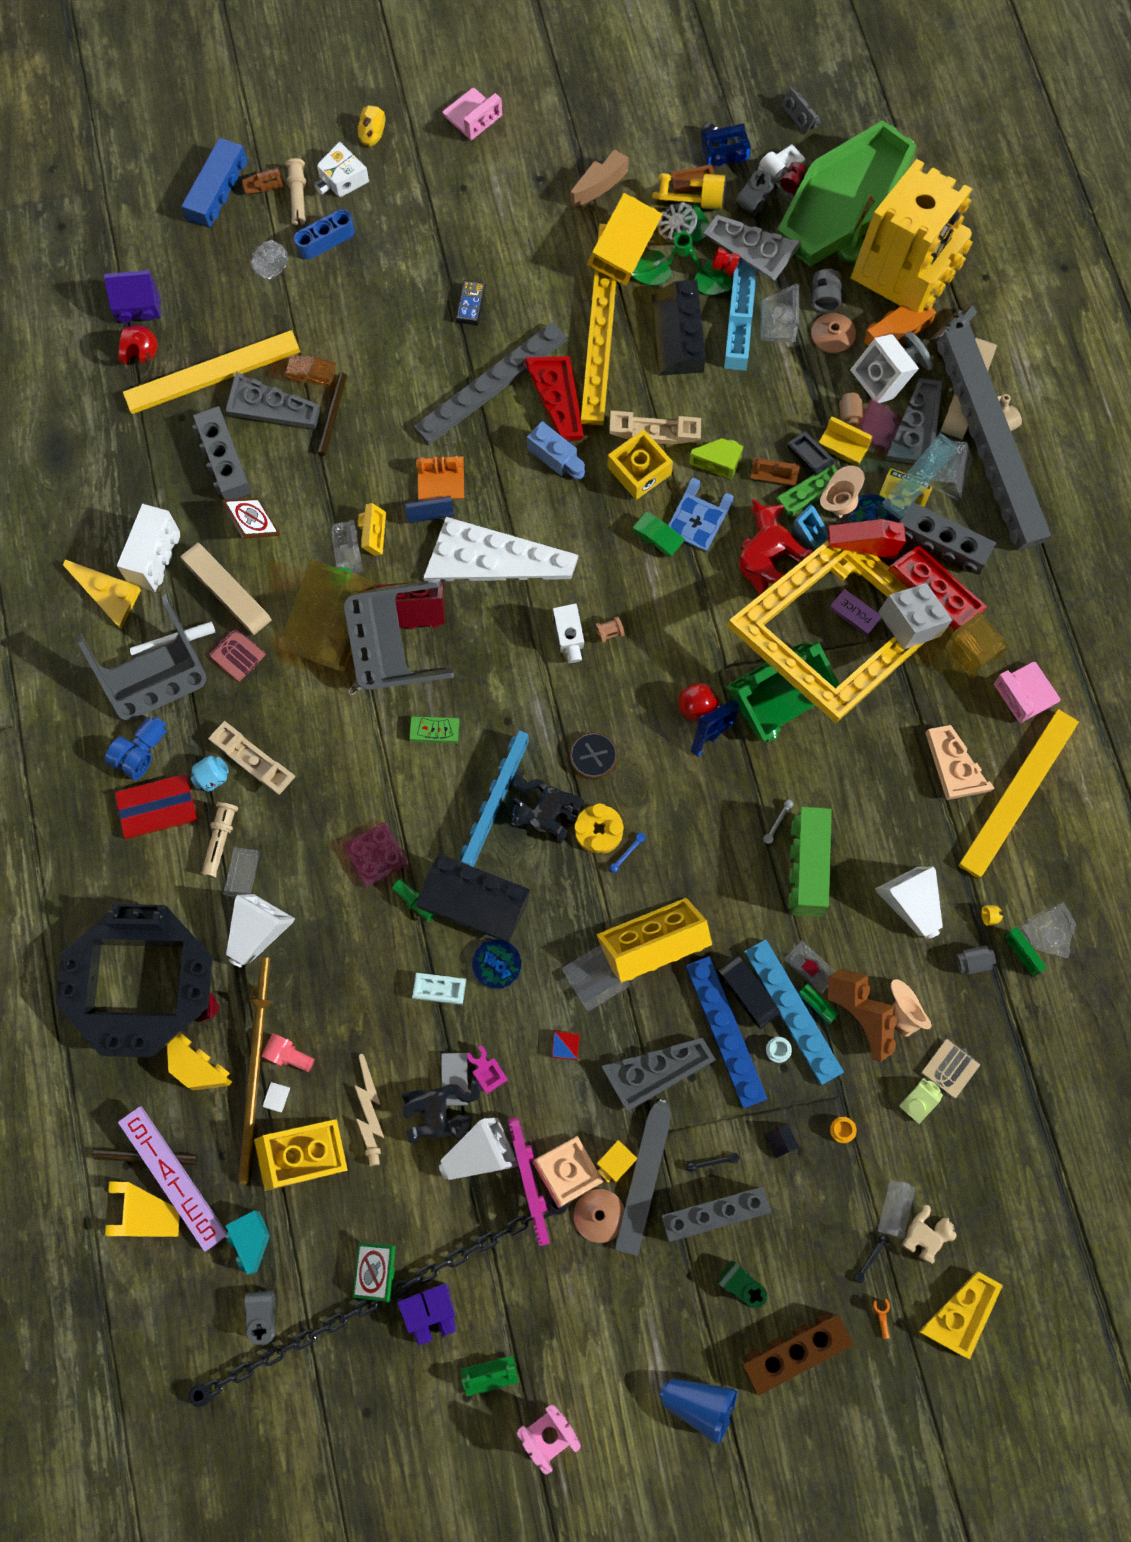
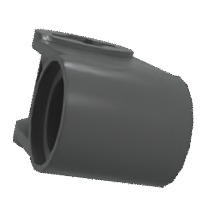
M764 170L755 171L738 194L735 201L736 205L752 216H755L761 210L765 200L775 186L774 178ZM761 179L766 181L764 185L759 183Z
M274 1292L246 1293L247 1337L253 1344H269L275 1336ZM261 1327L267 1330V1333L262 1335V1340L260 1336H256V1330H260Z

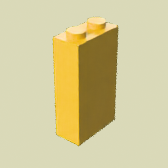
M623 193L587 265L627 285L663 214L638 201L636 198Z

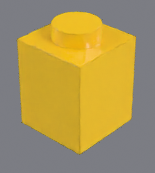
M618 1140L598 1161L597 1166L600 1169L597 1172L608 1183L611 1179L616 1183L634 1164L637 1157Z

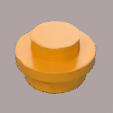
M839 1117L832 1122L830 1133L835 1141L848 1143L856 1135V1126L851 1119Z

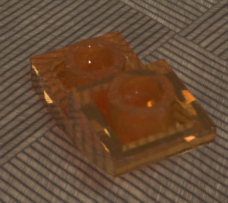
M289 356L285 376L307 383L309 378L331 385L336 362L310 356Z

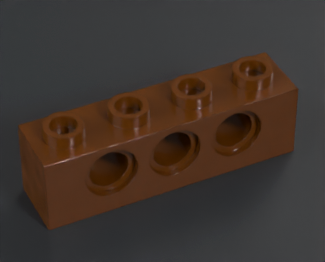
M826 1312L815 1318L817 1323L807 1328L806 1324L801 1325L791 1331L792 1337L786 1340L779 1337L768 1343L769 1349L761 1353L759 1349H756L745 1355L746 1361L742 1362L741 1365L755 1394L759 1396L853 1346L854 1344L839 1315H831L830 1312ZM818 1331L823 1332L826 1337V1342L821 1347H816L813 1343V1335ZM793 1344H799L802 1348V1355L797 1360H793L789 1355V1349ZM771 1356L776 1357L779 1362V1367L774 1372H768L765 1368V1362Z

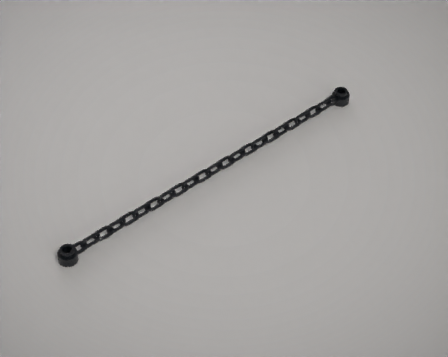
M550 1196L548 1201L545 1202L550 1212L543 1215L544 1219L553 1214H563L568 1208V1203L560 1209H555L552 1205L554 1199ZM519 1216L506 1224L505 1230L500 1233L489 1232L479 1237L475 1246L470 1249L459 1248L449 1253L442 1264L438 1266L429 1264L419 1269L414 1279L408 1282L399 1280L391 1284V1289L402 1284L400 1288L404 1290L394 1296H391L393 1294L391 1291L390 1300H395L406 1294L408 1286L416 1282L424 1284L436 1278L439 1270L445 1266L454 1268L466 1262L469 1254L477 1249L479 1251H486L496 1246L499 1238L507 1233L509 1235H516L528 1228L529 1222L533 1220L532 1216L528 1218ZM522 1220L521 1224L525 1225L515 1231H512L514 1228L510 1226ZM492 1236L491 1240L495 1241L485 1247H482L484 1244L480 1242ZM462 1252L461 1256L464 1258L453 1263V1259L450 1258ZM432 1268L431 1273L434 1274L421 1280L423 1275L420 1274ZM363 1299L354 1306V1311L346 1315L337 1313L325 1320L323 1327L316 1331L311 1329L303 1331L293 1338L292 1344L285 1348L281 1346L273 1347L263 1353L261 1360L253 1365L251 1363H244L234 1368L229 1378L223 1381L214 1379L206 1384L195 1385L189 1392L190 1403L195 1407L207 1405L212 1397L222 1391L223 1385L231 1381L240 1383L253 1375L254 1369L262 1364L272 1366L284 1359L285 1352L290 1349L301 1350L313 1344L318 1334L324 1331L333 1333L343 1328L348 1318L354 1315L362 1317L373 1312L380 1301ZM371 1301L370 1305L374 1306L361 1313L362 1308L358 1307ZM341 1317L339 1321H343V1323L330 1329L331 1324L328 1323ZM309 1334L308 1338L312 1339L299 1346L300 1341H297V1339ZM279 1350L277 1354L281 1356L268 1362L269 1357L266 1356ZM247 1367L246 1371L249 1373L239 1379H236L238 1378V1374L235 1373ZM216 1383L215 1388L219 1389L212 1393V1390L209 1386ZM198 1390L203 1393L201 1401L195 1398V1393Z

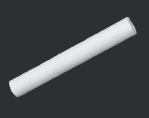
M211 621L186 629L185 632L191 641L215 633V629ZM178 632L131 647L130 652L133 659L171 642L176 638Z

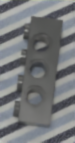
M218 406L193 415L196 424L192 425L196 437L202 438L203 443L199 444L203 456L209 457L210 462L206 463L210 475L216 476L217 481L213 484L218 496L223 495L225 500H231L251 494L252 491L220 407ZM224 453V455L216 457L218 454ZM232 472L230 475L224 476V474Z
M912 501L900 523L904 524L907 542H913L927 552H934L945 561L954 562L970 573L980 574L996 545V542ZM919 527L927 529L928 532L921 531ZM940 538H946L949 542H943ZM961 548H966V549H968V550L970 551V553H966V552L962 551Z
M764 1187L668 1213L662 1215L661 1220L667 1241L671 1242L771 1213Z

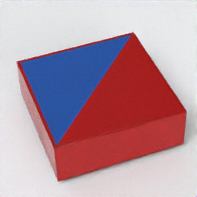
M554 1031L552 1058L577 1060L580 1034Z

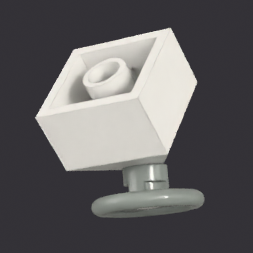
M907 331L904 335L909 347L905 350L893 334L875 338L850 369L876 404L894 399L919 369L916 365L918 362L926 370L933 369L934 364L929 352L913 332Z

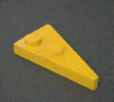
M65 560L63 566L113 622L122 629L141 591L139 586Z

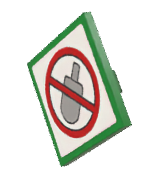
M359 1243L353 1298L390 1302L396 1246Z

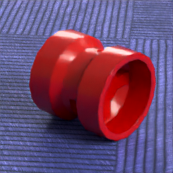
M718 247L711 264V269L716 271L722 270L725 274L732 276L740 255L736 253L729 254L725 249Z

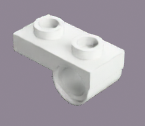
M790 145L777 155L774 152L765 155L759 164L758 170L766 171L774 178L776 184L787 173V168L792 162L796 161L805 165L806 159L793 145Z

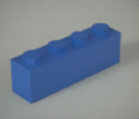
M222 138L218 139L181 206L186 220L208 228L211 227L213 221L217 220L219 210L223 203H226L228 200L229 192L232 186L236 185L239 173L246 167L247 157L242 145Z

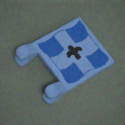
M692 478L669 526L685 539L684 542L707 552L733 503V495L725 493L720 506L717 507L695 497L700 488V480Z

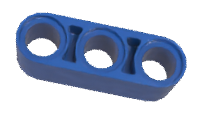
M338 210L298 231L294 236L298 255L302 259H311L350 239L355 233L351 213L347 210Z

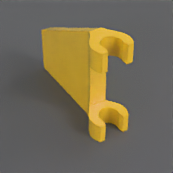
M109 1182L108 1193H125L122 1225H106L105 1236H179L180 1214L174 1206L129 1182Z

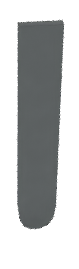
M659 1100L649 1112L615 1247L617 1251L635 1256L639 1254L670 1124V1108L665 1100Z

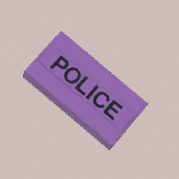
M845 589L829 608L866 636L870 634L882 619L880 614Z

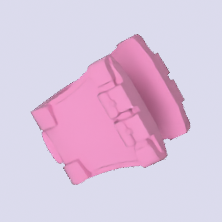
M549 1405L546 1408L548 1413L530 1427L525 1428L522 1426L518 1430V1436L523 1441L522 1445L527 1453H531L532 1461L537 1466L539 1465L544 1474H548L553 1470L550 1460L569 1445L576 1452L580 1449L581 1445L570 1424L567 1425L568 1421L565 1419V1416L554 1405ZM553 1427L556 1429L558 1438L554 1443L549 1444L543 1440L542 1432L545 1428Z

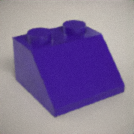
M149 270L104 274L110 309L117 322L128 323L136 320L150 321L161 318L160 293Z

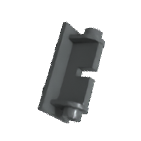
M790 87L781 105L802 132L807 135L811 127L817 128L821 124L820 116L808 108L809 105L803 99L800 92L797 93Z

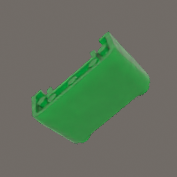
M802 642L790 648L835 689L840 685L820 643ZM767 662L726 687L729 696L760 741L770 742L779 736L778 732L781 730L780 726L815 706Z

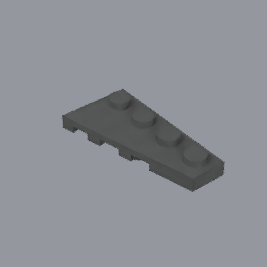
M238 372L235 373L226 408L227 416L311 429L316 428L320 407L316 403L293 394L288 395L283 393L281 389L263 385L261 381L251 380Z
M919 379L886 460L932 466L942 381Z
M699 1038L638 1057L601 1066L626 1112L711 1064L715 1061V1058L704 1039Z

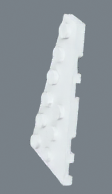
M446 517L425 572L424 581L445 579V581H454V579L486 581L506 580V578H519V580H527L528 578H542L543 580L571 579L578 561V555Z

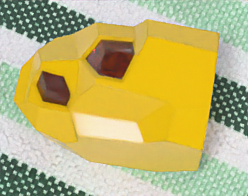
M368 105L363 108L361 113L358 137L364 146L371 147L375 145L382 136L386 119L384 112L379 107Z

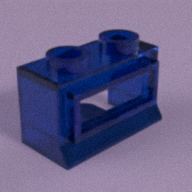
M744 123L702 132L701 148L707 165L721 166L726 163L749 159L751 145ZM738 137L739 143L726 145L729 138ZM719 141L721 146L713 148L711 142Z

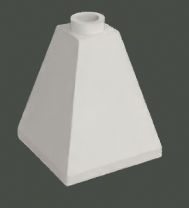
M916 867L875 888L882 899L919 936H925L926 939H930L940 933L939 929L942 928L937 876L934 867Z
M255 894L237 895L234 902L226 955L230 957L229 961L238 967L250 964L294 922L295 918Z
M484 1118L440 1160L442 1164L439 1165V1169L445 1179L451 1180L519 1166L499 1119Z

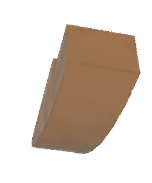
M614 149L603 164L594 161L571 190V206L576 207L587 203L611 189L628 172L629 157Z

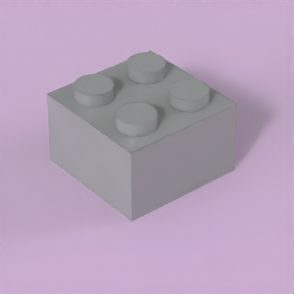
M927 583L889 595L878 612L903 649L941 637L952 622L951 617Z

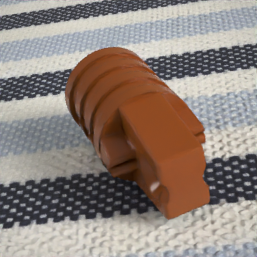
M278 167L258 172L242 180L246 194L266 192L284 187ZM277 178V179H274V180H270V181H267V182H263V181H266V180H269V179Z

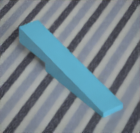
M739 259L733 274L724 369L746 371L749 356L756 269Z

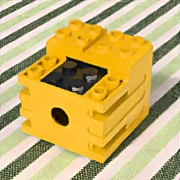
M918 159L914 161L874 211L851 279L900 306L904 305L915 312H922L924 309L930 310L936 300L935 296L939 297L946 287L945 283H950L956 273L955 269L960 270L966 258L963 257V253L967 254L973 244V241L969 240L972 235L971 230L961 224L964 219L962 213H965L971 203L969 196L972 188L964 184L959 192L954 190L955 179L940 174V171L933 167L928 174L921 172L924 162Z

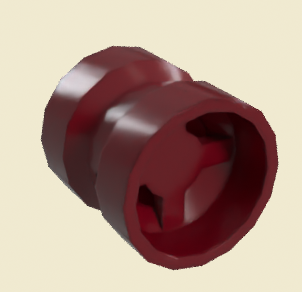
M792 162L787 168V173L780 180L781 187L790 194H796L808 168L800 162Z

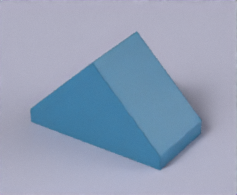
M809 505L794 521L791 535L808 549L815 551L828 540V533L814 506Z

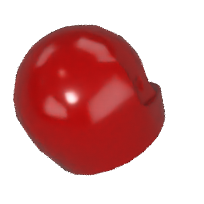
M144 326L123 328L119 344V362L127 364L132 356H138L140 364L152 360L158 349V342L153 332Z
M694 683L680 692L678 706L681 714L686 719L693 722H703L710 719L717 712L719 698L709 685Z

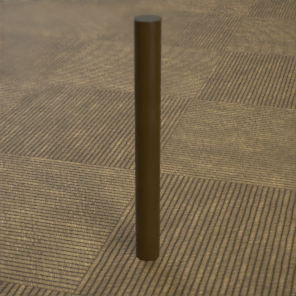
M343 372L338 374L317 450V454L320 456H326L347 379V374Z
M94 1149L93 1151L94 1160L144 1162L138 1151ZM174 1153L180 1164L197 1165L198 1155Z

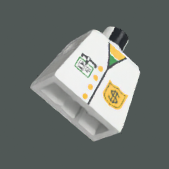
M339 142L318 163L317 168L320 179L314 183V186L321 195L331 189L338 197H342L369 182L367 168Z

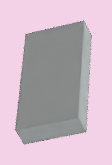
M467 1053L442 1054V1087L448 1084H457L465 1092H468ZM453 1094L447 1097V1106H468L467 1102L460 1101Z

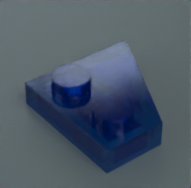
M731 700L724 705H719L711 713L702 715L697 723L698 728L690 752L697 757L703 753V745L708 739L714 742L723 731L734 723L740 705Z

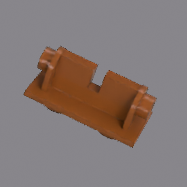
M761 457L754 458L750 479L796 486L800 466L795 463L761 459Z

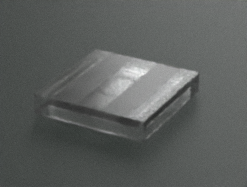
M601 945L561 968L587 1012L630 987L628 981L621 983L613 973Z

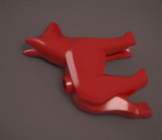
M752 499L753 507H750L755 516L758 533L753 539L747 538L742 544L741 549L743 552L739 557L741 573L754 586L759 596L768 589L769 583L774 584L784 576L776 570L772 563L773 561L785 555L799 564L814 551L801 547L791 536L790 532L779 523L778 519L785 510L784 505L762 506L758 501Z

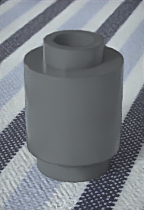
M986 945L962 950L961 953L956 954L957 965L961 974L967 973V975L990 971L993 968L992 965L996 964L993 950H989Z

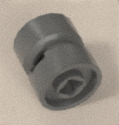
M823 269L813 275L812 307L816 311L833 312L840 308L841 273L833 269Z

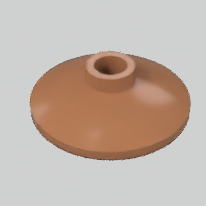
M829 313L822 315L814 322L811 337L814 344L820 350L826 353L837 354L848 350L853 345L856 338V329L852 321L846 316Z
M594 1189L585 1193L576 1203L574 1223L579 1233L587 1240L596 1243L608 1242L619 1235L625 1208L620 1198L611 1191ZM598 1210L603 1211L605 1214V1218L601 1221L595 1219V1212Z

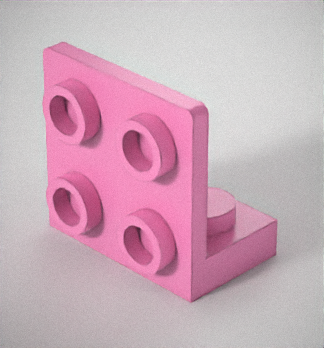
M472 88L443 111V116L465 136L473 140L502 116L501 98L495 93L486 99L475 88Z
M1032 662L1013 673L1007 670L1000 674L994 683V686L1019 724L1060 701V697L1036 662Z

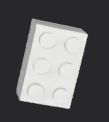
M142 504L117 564L118 569L128 583L156 592L158 585H161L166 564L168 565L172 559L174 544H177L180 539V531L169 511Z

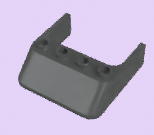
M440 579L380 587L353 594L346 599L344 610L358 684L362 688L371 690L454 677V668L415 673L407 667L395 603L398 593L440 587Z
M166 594L161 597L178 630V635L171 642L110 669L100 666L82 633L77 634L78 644L117 715L124 720L136 719L200 689L206 683L205 671Z

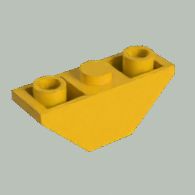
M182 1033L167 1044L169 1073L189 1089L201 1090L231 1085L232 1081L227 1078L230 1073L219 1064L214 1067L209 1063L208 1060L211 1057L200 1048L197 1051L189 1046L192 1041Z

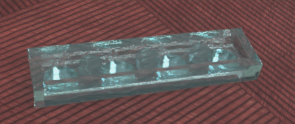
M940 433L883 501L881 506L901 519L956 453L959 446Z

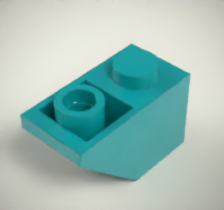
M254 1210L227 1224L228 1232L225 1233L231 1247L235 1246L239 1256L236 1257V1261L242 1272L246 1271L247 1274H254L258 1271L270 1237L260 1211Z

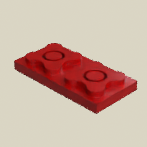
M919 545L893 563L888 569L908 589L927 583L951 617L952 622L949 624V627L956 633L964 629L987 608L983 602Z

